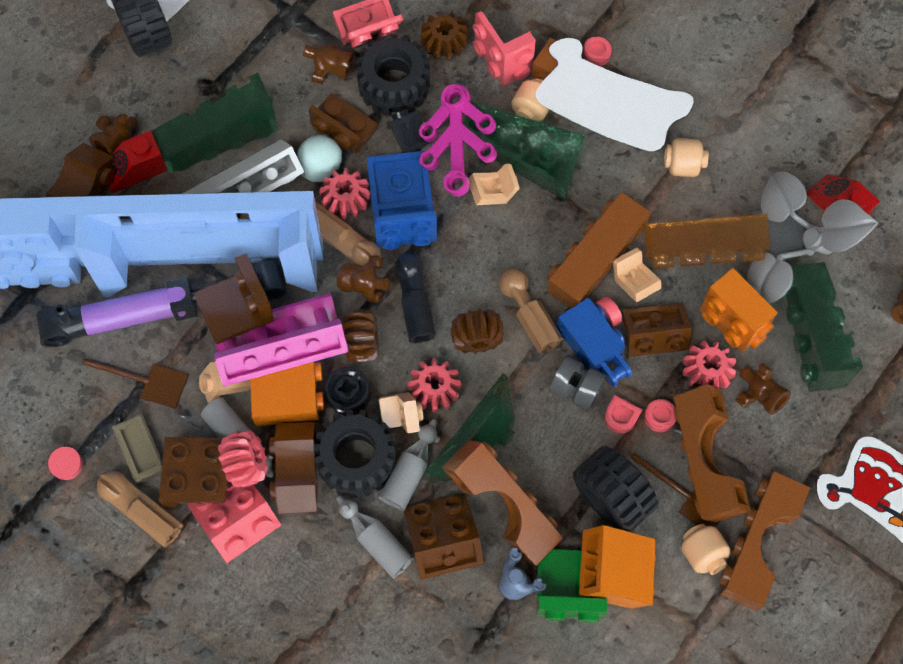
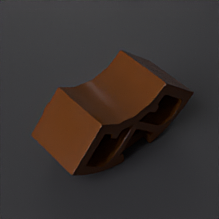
M82 143L66 154L60 176L55 184L46 192V197L102 196L106 186L114 178L115 171L112 169L114 156Z
M315 422L276 424L275 436L269 439L270 456H275L276 479L270 482L271 501H277L278 514L317 512L318 479L314 459L315 453L313 451L314 444H317Z

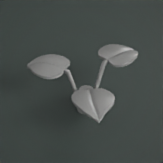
M776 172L769 178L762 193V213L768 220L774 222H783L790 215L795 221L807 229L803 235L806 249L781 253L777 258L768 252L760 254L749 268L747 282L769 304L775 302L788 292L793 282L792 267L789 263L783 261L784 259L802 255L812 256L814 252L828 255L832 252L845 251L862 241L877 226L878 222L853 201L838 200L824 211L822 216L824 227L814 226L795 212V210L804 206L807 200L804 184L800 179L788 172Z

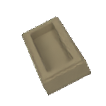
M140 414L112 426L135 483L139 485L161 475L162 458L144 416Z

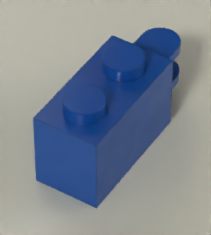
M587 298L560 315L556 327L585 368L588 370L592 367L606 374L607 382L612 387H615L623 377L629 378L632 376L630 367L622 358L625 340L620 331L616 328L612 329L606 321L607 317L601 306L598 304L594 305L590 298ZM614 362L617 367L611 370L608 365Z

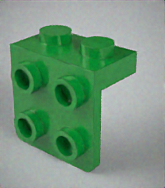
M552 549L538 564V578L542 579V583L546 584V588L542 593H537V616H545V620L564 621L565 617L578 618L579 622L596 623L599 622V619L605 617L607 614V599L579 596L582 551Z

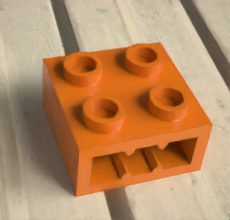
M734 268L710 286L699 309L704 320L709 325L716 326L723 334L728 345L732 348H737L741 353L745 352L750 346L755 350L767 339L766 335L774 328L772 321L778 313Z
M314 361L250 379L251 411L255 426L319 422V411H324L323 392L317 391V381H323L321 362Z
M605 525L583 530L579 596L607 599L609 604L630 609L653 605L656 539Z

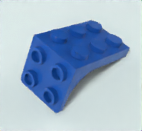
M424 151L367 157L376 244L379 248L393 250L401 245L414 244L415 246H426L431 242H437L436 212L433 211L429 173L419 161Z

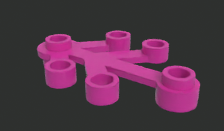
M451 84L442 92V106L428 122L423 123L419 128V135L426 142H434L437 139L429 150L421 154L419 161L426 170H435L439 166L440 155L450 145L451 171L444 177L443 184L451 195L459 197L466 194L470 188V180L464 174L463 141L477 152L478 157L485 163H491L497 157V150L491 143L482 141L463 125L462 113L475 121L480 132L486 135L491 134L495 130L496 122L491 115L483 114L470 103V93L463 85ZM460 96V100L453 104V99ZM450 116V126L438 138L439 126ZM490 120V125L482 128L483 122ZM432 128V134L429 136H425V132L428 129ZM486 149H491L490 155L483 157V152ZM433 156L432 163L426 164L427 158ZM463 181V185L459 189H455L456 183Z

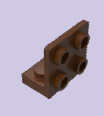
M246 253L235 257L238 270L233 271V277L194 293L215 344L223 343L275 321L270 303Z
M165 437L159 502L166 510H179V503L226 502L228 481L226 480L225 472L221 470L222 465L218 459L220 456L218 446L221 444L222 438Z
M465 493L406 507L404 515L420 580L484 565L480 537Z

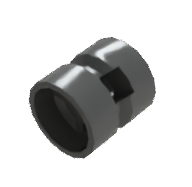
M567 355L559 367L549 391L563 399L570 396L572 397L573 404L589 411L607 375L592 367L586 370L582 362ZM574 376L581 379L577 388L571 385Z

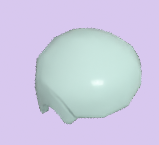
M313 135L302 142L297 153V158L304 170V173L301 174L302 177L312 182H323L324 177L330 178L334 170L340 169L342 150L335 140L326 135Z

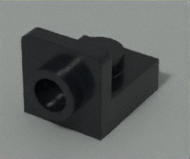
M404 109L391 115L393 121L386 125L388 129H392L402 153L412 152L430 144L419 135V128L423 122L418 110L409 114L408 109Z

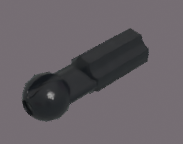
M404 253L395 261L394 271L397 278L400 279L402 290L401 302L408 339L410 343L414 344L428 342L435 339L434 336L436 334L428 292L425 291L422 278L424 265L421 258L416 254Z

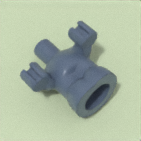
M517 547L510 550L509 558L504 562L503 574L499 580V591L509 600H518L534 592L542 593L546 588V584L542 583L541 578L535 579L532 583L526 572L522 568L515 566L522 557V553H518Z

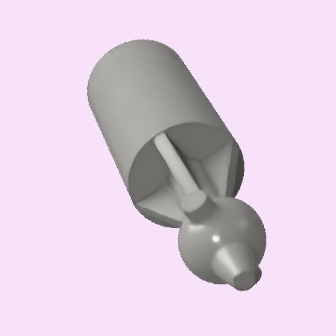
M222 397L210 402L200 414L201 418L219 438H224L237 431L251 430ZM268 454L266 456L268 458L266 461L268 471L265 475L272 478L274 476L271 468L273 456Z
M433 419L427 425L419 426L418 436L420 440L402 452L379 496V499L386 505L399 511H405L428 466V444L432 442L438 443L440 437L437 436L436 420Z
M341 496L336 498L341 516L352 520L359 543L393 579L399 576L413 562L414 557L380 520L359 513L358 505L354 500L345 499Z

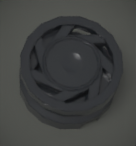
M342 367L329 375L325 383V393L329 406L334 412L347 416L346 411L353 410L354 415L359 414L360 410H364L370 401L369 383L367 377L360 370L354 367Z

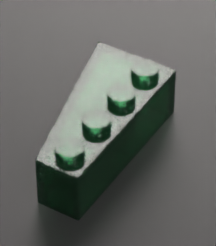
M259 73L249 77L251 83L240 89L237 85H234L225 90L227 96L216 102H211L208 99L199 104L196 112L192 115L184 112L151 130L169 173L183 171L194 163L202 160H211L222 152L230 149H239L248 142L258 138H267L278 131L272 101Z
M470 102L483 114L491 115L496 122L495 130L487 135L481 133L476 126V122L468 116H465L463 125L482 141L489 142L497 150L495 161L502 165L511 164L514 172L566 201L583 149L585 135ZM490 120L484 121L482 128L488 127ZM486 149L483 154L490 155L491 149Z
M825 262L791 266L793 282L784 296H786L788 303L786 309L787 320L790 325L793 324L795 332L793 337L794 349L796 353H800L802 361L800 366L802 381L807 383L809 392L845 388L863 368L860 357L853 358L851 348H854L855 343L851 334H844L845 316L842 308L834 306L833 302L836 300V291Z

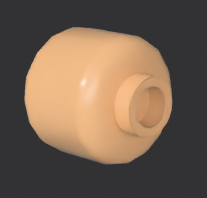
M535 78L522 82L511 102L512 108L520 121L524 123L543 121L550 110L540 104L535 95L543 80Z
M675 138L671 144L666 145L664 168H668L669 173L673 176L697 177L701 168H707L709 152L708 150H703V144L698 139Z
M699 524L684 534L681 550L695 572L701 574L709 572L711 575H715L726 568V560L730 556L731 550L716 527Z

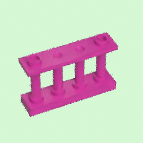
M331 293L271 309L275 321L223 343L215 344L217 352L214 353L223 387L349 352L340 318L337 319Z

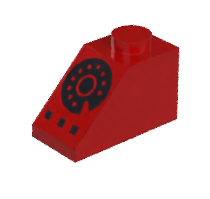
M151 131L121 142L111 154L114 156L112 169L115 171L109 187L113 194L168 171Z
M829 174L807 192V196L823 211L838 200H850L858 204L871 216L880 202L859 181Z

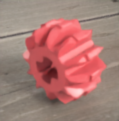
M347 167L343 174L340 175L334 170L332 172L333 178L324 177V187H321L319 190L320 197L323 198L321 200L322 206L329 209L334 215L341 213L343 220L350 213L353 217L357 218L358 210L366 211V201L371 199L368 181L361 179V174L358 171L350 175Z
M705 340L700 343L699 348L694 345L690 347L689 355L685 356L682 361L687 366L682 372L683 376L692 377L688 383L689 387L696 384L700 386L708 384L718 389L719 386L726 389L730 385L729 379H733L736 375V370L732 368L736 364V358L727 357L730 352L729 348H724L721 351L718 349V341L714 342L712 347H710ZM712 365L714 368L706 369L705 367Z
M435 357L431 361V366L421 361L419 363L421 371H411L413 380L408 382V389L413 391L411 395L416 401L421 400L422 410L427 408L429 404L432 405V412L434 413L438 411L439 404L448 410L450 408L449 400L457 401L459 398V394L456 392L461 389L462 385L461 381L456 380L459 372L457 369L449 370L450 363L448 361L438 366V361ZM431 382H438V389H432Z
M251 430L237 431L222 438V442L218 446L220 452L218 459L222 465L221 470L225 472L226 480L228 482L231 481L234 487L250 486L264 480L265 473L268 471L266 465L268 458L265 456V448L262 447L260 438L255 436Z

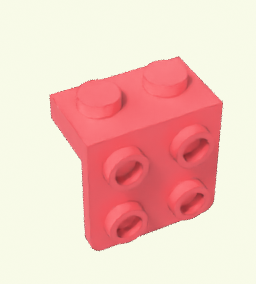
M365 0L332 12L343 46L351 44L352 48L368 43V40L372 39L371 36L378 34V37H387L394 34L399 29L398 25L404 20L402 14L394 16L389 0Z
M482 11L476 13L475 24L473 25L475 33L473 47L479 57L483 56L486 60L490 75L494 79L497 78L502 86L527 78L532 72L536 42L530 31L504 44Z
M230 481L227 483L225 503H188V508L226 563H229L281 526L268 503L254 485L234 487Z

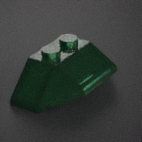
M504 373L501 374L481 402L427 468L425 477L428 482L435 483L452 480L441 467L468 440L480 443L484 441L495 451L500 445L502 447L508 445L515 434L512 430L515 418L508 376Z

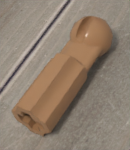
M315 202L324 242L350 258L355 265L364 267L371 255L381 256L380 248L375 242L365 239L347 223Z
M507 269L499 277L498 285L500 291L505 296L515 299L519 306L516 316L538 353L544 354L560 345L563 337L541 301L532 300L527 293L529 284L527 276L520 270Z
M107 471L98 478L97 492L101 499L110 502L163 547L166 548L178 537L183 524L133 485L123 473Z

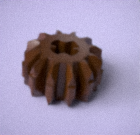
M441 10L438 13V17L429 15L427 23H423L421 27V44L425 46L427 55L435 53L437 60L441 56H446L448 61H450L452 54L460 57L462 49L468 45L467 36L469 35V29L467 25H464L462 16L454 18L452 11L448 16L443 15Z
M480 308L477 311L469 310L468 313H460L457 315V318L451 321L452 342L455 345V349L463 353L473 352L476 354L477 352H486V350L497 348V345L503 342V323L500 315L493 312V310L482 311Z
M364 309L347 312L343 317L342 325L349 351L345 353L346 358L349 362L367 363V361L375 360L379 347L378 326L375 314L372 310L364 311Z

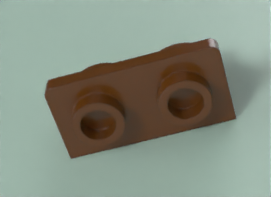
M333 93L318 108L312 105L308 110L310 124L317 132L328 134L334 138L341 148L345 150L349 148L356 154L378 129L377 122Z
M683 303L622 310V321L628 338V354L630 357L690 349L692 327Z

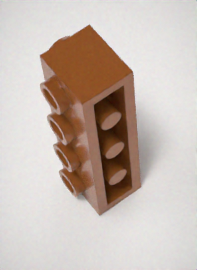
M623 192L615 200L610 198L601 210L603 215L597 222L592 220L583 232L585 237L579 244L574 242L565 254L566 260L562 265H554L547 275L546 279L549 280L547 292L570 309L593 293L613 268V261L627 251L648 224L651 212Z

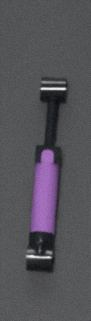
M266 260L252 266L268 301L278 299L286 294L285 282L279 261ZM186 277L166 282L167 287L71 308H66L64 304L44 308L36 314L40 343L44 347H61L69 344L72 339L171 317H175L176 321L198 317L195 305L197 301L194 293L201 289L193 291Z

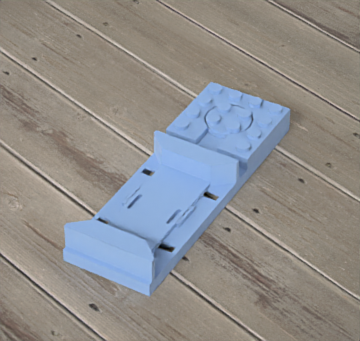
M313 191L0 199V289H6L11 285L37 288L39 285L52 284L56 287H68L70 284H80L81 267H86L103 297H111L127 287L128 266L236 263L235 257L246 253L251 263L266 260L281 262L287 283L311 292H317V261H323V239ZM236 213H248L249 216L244 219H238ZM119 216H130L131 219L121 220Z

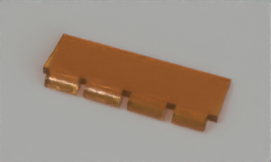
M767 214L647 224L645 227L646 258L652 259L653 269L675 267L674 257H680L681 267L705 265V255L711 254V264L736 263V252H742L743 262L765 260L764 250L770 249Z

